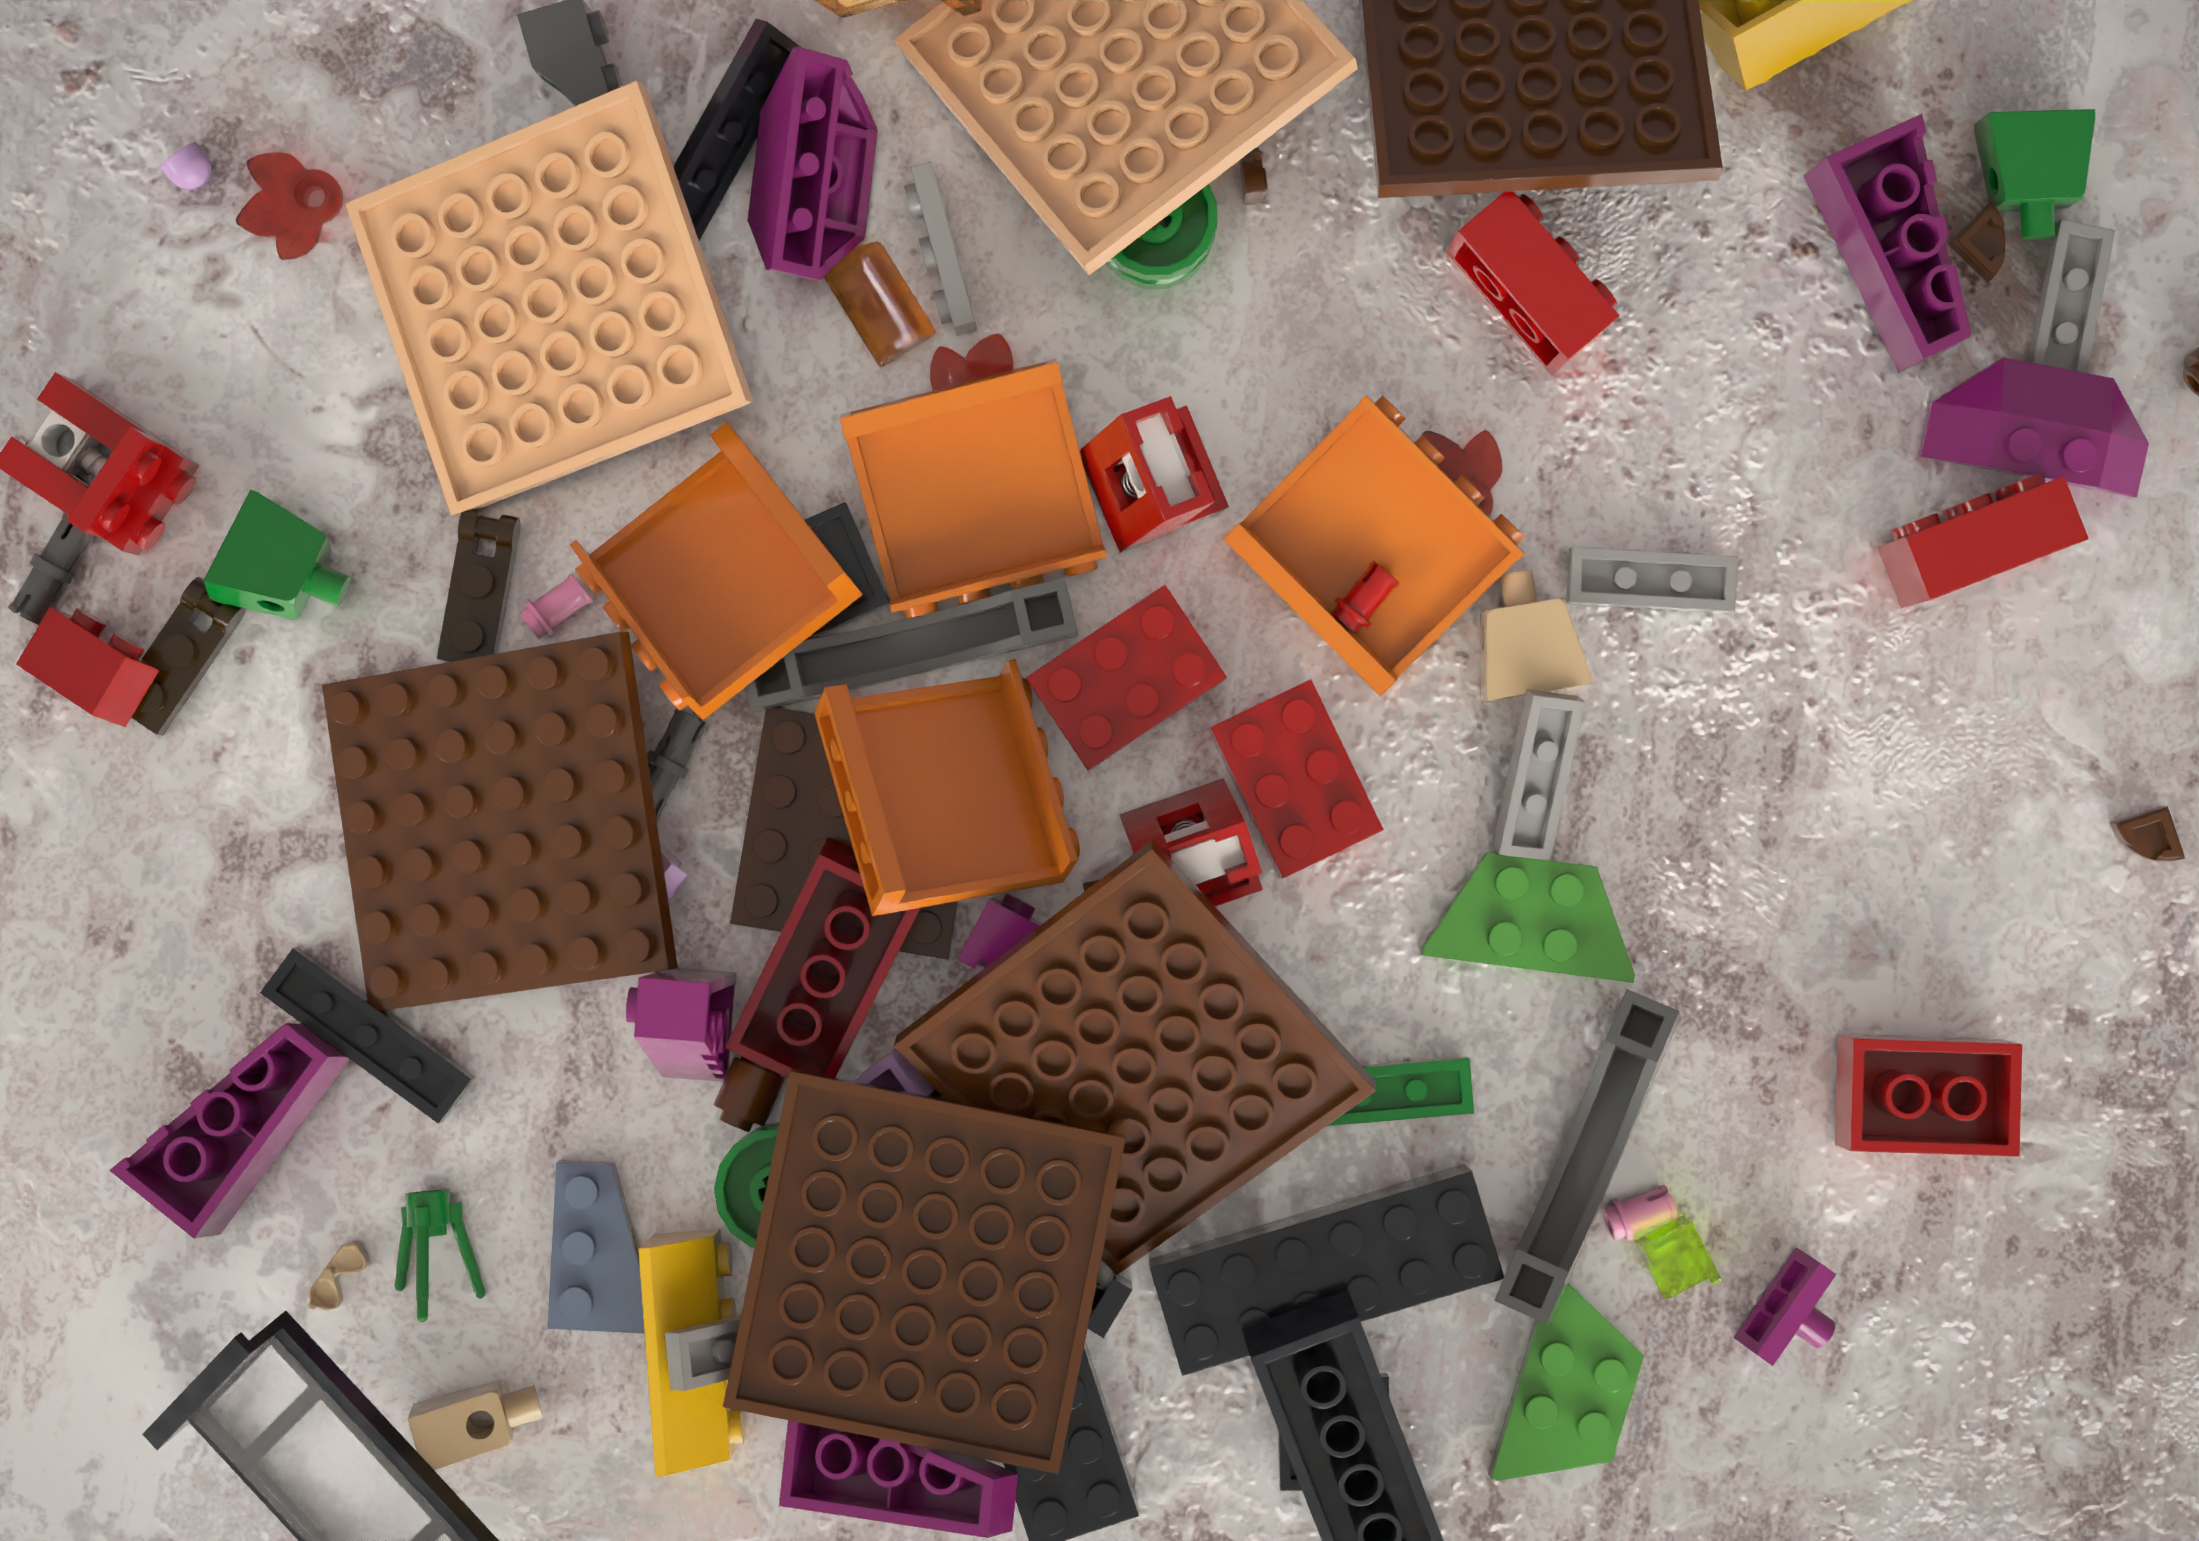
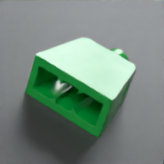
M2095 109L1989 112L1974 124V134L1989 203L1992 202L1998 211L2020 210L2022 240L2036 241L2054 238L2056 236L2055 209L2069 208L2083 199L2086 190L2095 124Z
M250 489L204 578V583L209 599L296 620L301 616L310 596L338 607L348 591L351 576L326 566L331 551L328 537L323 532L262 494Z

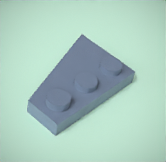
M559 1160L556 1162L547 1329L645 1334L639 1255L631 1230L633 1226L615 1163Z

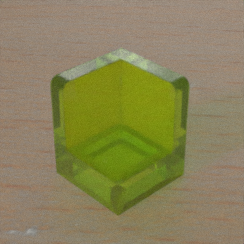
M1683 1215L1633 1240L1661 1295L1666 1299L1672 1298L1703 1281H1706L1711 1286L1722 1281L1693 1222Z

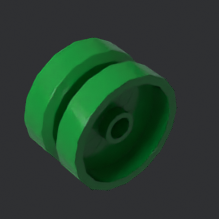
M1209 184L1162 219L1166 224V228L1158 224L1156 230L1149 229L1107 261L1106 265L1123 281L1143 289H1167L1189 280L1206 263L1215 239L1217 201Z
M780 1122L760 1126L736 1142L719 1164L714 1185L718 1214L730 1233L752 1248H755Z

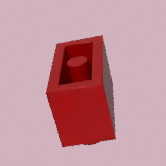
M49 607L16 665L90 715L126 727L159 669L141 658L145 649L137 643L117 633H114L111 638L102 633L107 624L90 613L76 608L73 615H69Z

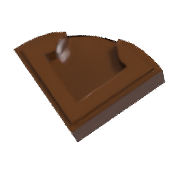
M1259 147L1254 148L1239 160L1243 204L1263 203V199L1266 198L1268 190L1266 170L1262 165L1263 153L1259 150Z
M1992 202L1988 203L1948 244L1986 282H1989L1996 276L2005 258V233L2003 229L2005 225L1998 209Z
M2161 806L2109 823L2115 836L2124 847L2142 858L2155 861L2185 859L2168 806Z

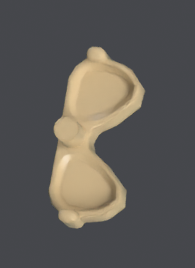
M360 1242L346 1243L338 1249L310 1288L309 1308L315 1309L318 1307L329 1311L339 1307L343 1299L338 1275L340 1273L360 1272L369 1265V1256L362 1248Z

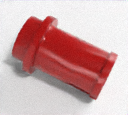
M1372 560L1368 569L1345 597L1341 599L1337 596L1334 600L1338 605L1331 613L1355 633H1358L1363 626L1369 628L1372 625L1368 621L1393 589L1400 584L1395 577L1374 560Z

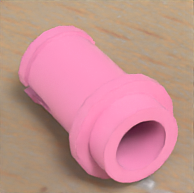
M571 573L566 580L552 588L532 603L530 599L526 600L525 604L527 607L519 612V614L538 639H541L547 633L550 637H553L555 635L554 628L586 604L592 603L593 600Z
M1661 1185L1655 1190L1622 1202L1617 1198L1610 1200L1611 1206L1603 1208L1602 1214L1612 1238L1616 1240L1623 1237L1626 1241L1633 1239V1233L1669 1219L1678 1218L1673 1198L1670 1193L1667 1194L1668 1188L1665 1185Z

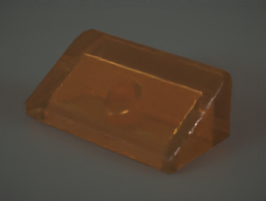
M876 241L859 245L829 269V272L824 276V279L880 368L925 342L936 333L935 328L880 242Z

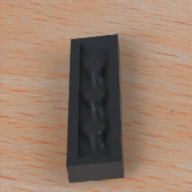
M757 18L753 22L673 166L698 241H700L757 139L760 111L792 49L801 47L769 22Z
M299 947L292 948L260 992V994L438 1124L444 1122L476 1078L385 1010L380 1011L367 1000V997Z

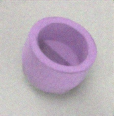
M196 142L181 148L160 166L161 170L175 186L188 190H195L204 186L210 177L211 171L206 154Z

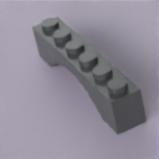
M565 0L517 14L532 68L544 82L563 94L574 106L623 86L615 63L606 65L601 45L609 43V37L600 10L591 12V9L584 0Z
M1060 578L1010 590L917 617L805 640L745 687L749 708L752 711L761 712L775 707L820 698L825 687L847 684L850 691L1077 637L1078 631L1065 578Z
M1626 989L1566 1141L1536 1209L1515 1250L1494 1301L1545 1324H1551L1680 1020V1012Z

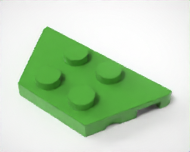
M1485 852L1470 873V878L1462 890L1456 894L1446 909L1447 912L1421 947V955L1630 983H1634L1635 978L1629 956L1596 866Z
M1567 1284L1551 1324H1545L1536 1319L1534 1321L1488 1473L1491 1479L1502 1481L1609 1463L1613 1460L1644 1355L1570 1284Z

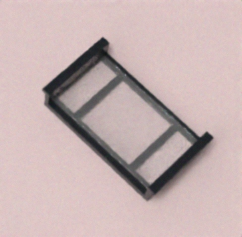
M284 1311L250 1340L242 1332L235 1336L142 1434L156 1450H159L186 1426L191 1424L298 1541H499L287 1311Z

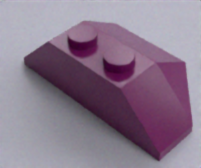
M802 47L792 49L760 111L747 220L766 270L817 281L821 280L829 272V269L840 262L865 238L878 129L862 93L851 77L853 72L848 61Z
M2003 357L1930 402L1918 457L2024 477H2031L2042 472L2045 481H2052L2065 476L2067 484L2071 486L2137 498L2149 442L2114 378Z

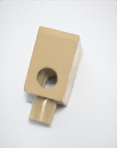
M1532 570L1502 575L1500 577L1504 607L1487 610L1480 614L1481 703L1524 696L1526 689L1548 692L1592 683L1591 673L1564 599L1556 598L1537 601Z
M498 1380L415 1403L408 1416V1422L416 1451L436 1470L512 1444L514 1426L541 1419L543 1414L535 1385L503 1394L500 1381ZM477 1411H486L492 1416L493 1423L485 1427L477 1426L471 1421L470 1415Z

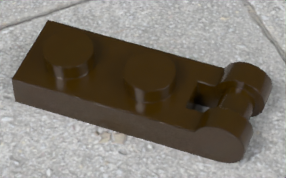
M481 510L461 512L458 524V543L436 659L452 662L498 653L520 534L519 517L501 515L500 519L483 517ZM480 538L496 541L494 557L477 554Z
M196 577L186 587L180 598L179 605L142 658L159 669V672L131 718L154 734L163 736L241 622L246 609L209 599L204 579ZM201 611L213 619L212 625L207 632L193 624Z

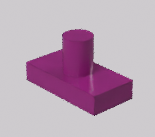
M1796 1247L1738 1330L1734 1339L1772 1366L1795 1334L1815 1348L1824 1346L1834 1334L1835 1322L1814 1306L1837 1274Z

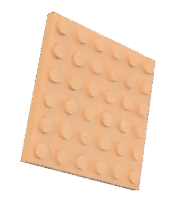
M944 0L894 38L901 53L1088 275H1091L1358 69L1355 57L1303 0Z
M636 80L345 203L451 516H460L461 512L481 509L753 402L646 85Z

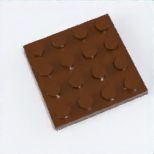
M775 707L765 711L730 924L782 932L827 837L851 848L853 847L815 714ZM958 901L921 907L899 952L948 960Z

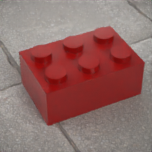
M1514 191L1503 192L1458 230L1446 253L1550 375L1553 376L1598 338L1620 316L1613 308L1617 305V301L1611 291L1600 280L1594 279L1591 282L1577 266L1580 263V258L1574 248L1561 236L1554 239L1540 223L1544 220L1542 212L1527 195L1521 194L1518 197Z
M2041 472L1994 490L1993 493L1996 498L1994 503L1990 493L1942 510L1945 519L1942 523L1938 514L1935 513L1890 530L1894 541L1879 546L1878 550L1901 608L1930 601L2088 540V535L2065 476L2045 482Z
M1163 585L1026 677L1030 686L1088 772L1227 678L1166 585Z
M1312 679L1208 729L1279 878L1284 879L1384 831Z
M1838 1034L1835 1145L1854 1152L2020 1157L2022 1044L2003 1039Z

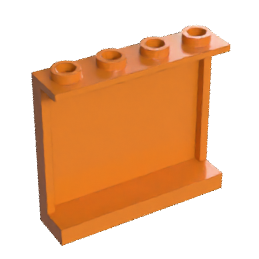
M1056 359L840 415L841 427L844 438L849 446L890 599L891 613L904 610L906 618L925 615L937 610V601L957 596L959 604H966L990 597L989 588L1011 583L1012 590L1043 583V574L1064 569L1066 576L1080 575L1097 569L1096 560L1107 558Z
M1365 395L1360 400V403L1223 540L1381 697L1421 654L1525 554V551L1518 545L1524 538V535L1503 514H1500L1495 520L1490 518L1478 506L1485 498L1484 495L1464 475L1461 474L1453 481L1438 466L1445 457L1426 437L1421 435L1414 442L1399 427L1406 418L1389 400L1382 395L1374 402L1368 395ZM1372 560H1374L1395 577L1400 584L1393 589L1368 621L1372 625L1369 628L1363 626L1358 633H1355L1331 613L1338 605L1334 600L1337 596L1343 599L1368 569Z
M727 421L710 434L711 438L721 449L717 455L591 554L577 540L570 544V547L582 562V564L575 568L578 575L595 595L603 591L610 601L603 606L604 611L622 632L627 631L629 628L632 630L637 640L631 644V648L650 671L658 667L666 677V679L659 683L662 691L679 711L688 705L702 720L706 719L863 595Z
M1016 659L1008 660L1000 675L996 677L855 698L850 697L847 684L825 687L814 714L872 916L1063 883L1077 863L1080 855L1078 836L1072 827L1068 828L1062 809L1064 805L1062 785L1057 777H1052L1047 761V738L1044 730L1036 726L1031 710L1033 703L1032 690L1027 679L1021 678Z

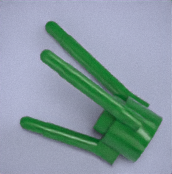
M450 1189L405 1193L406 1206L401 1207L402 1228L394 1287L397 1291L405 1289L413 1238H416L417 1320L425 1322L428 1319L429 1237L447 1235L446 1224L451 1223L474 1294L479 1299L483 1298L486 1292L463 1222L462 1202L450 1203Z

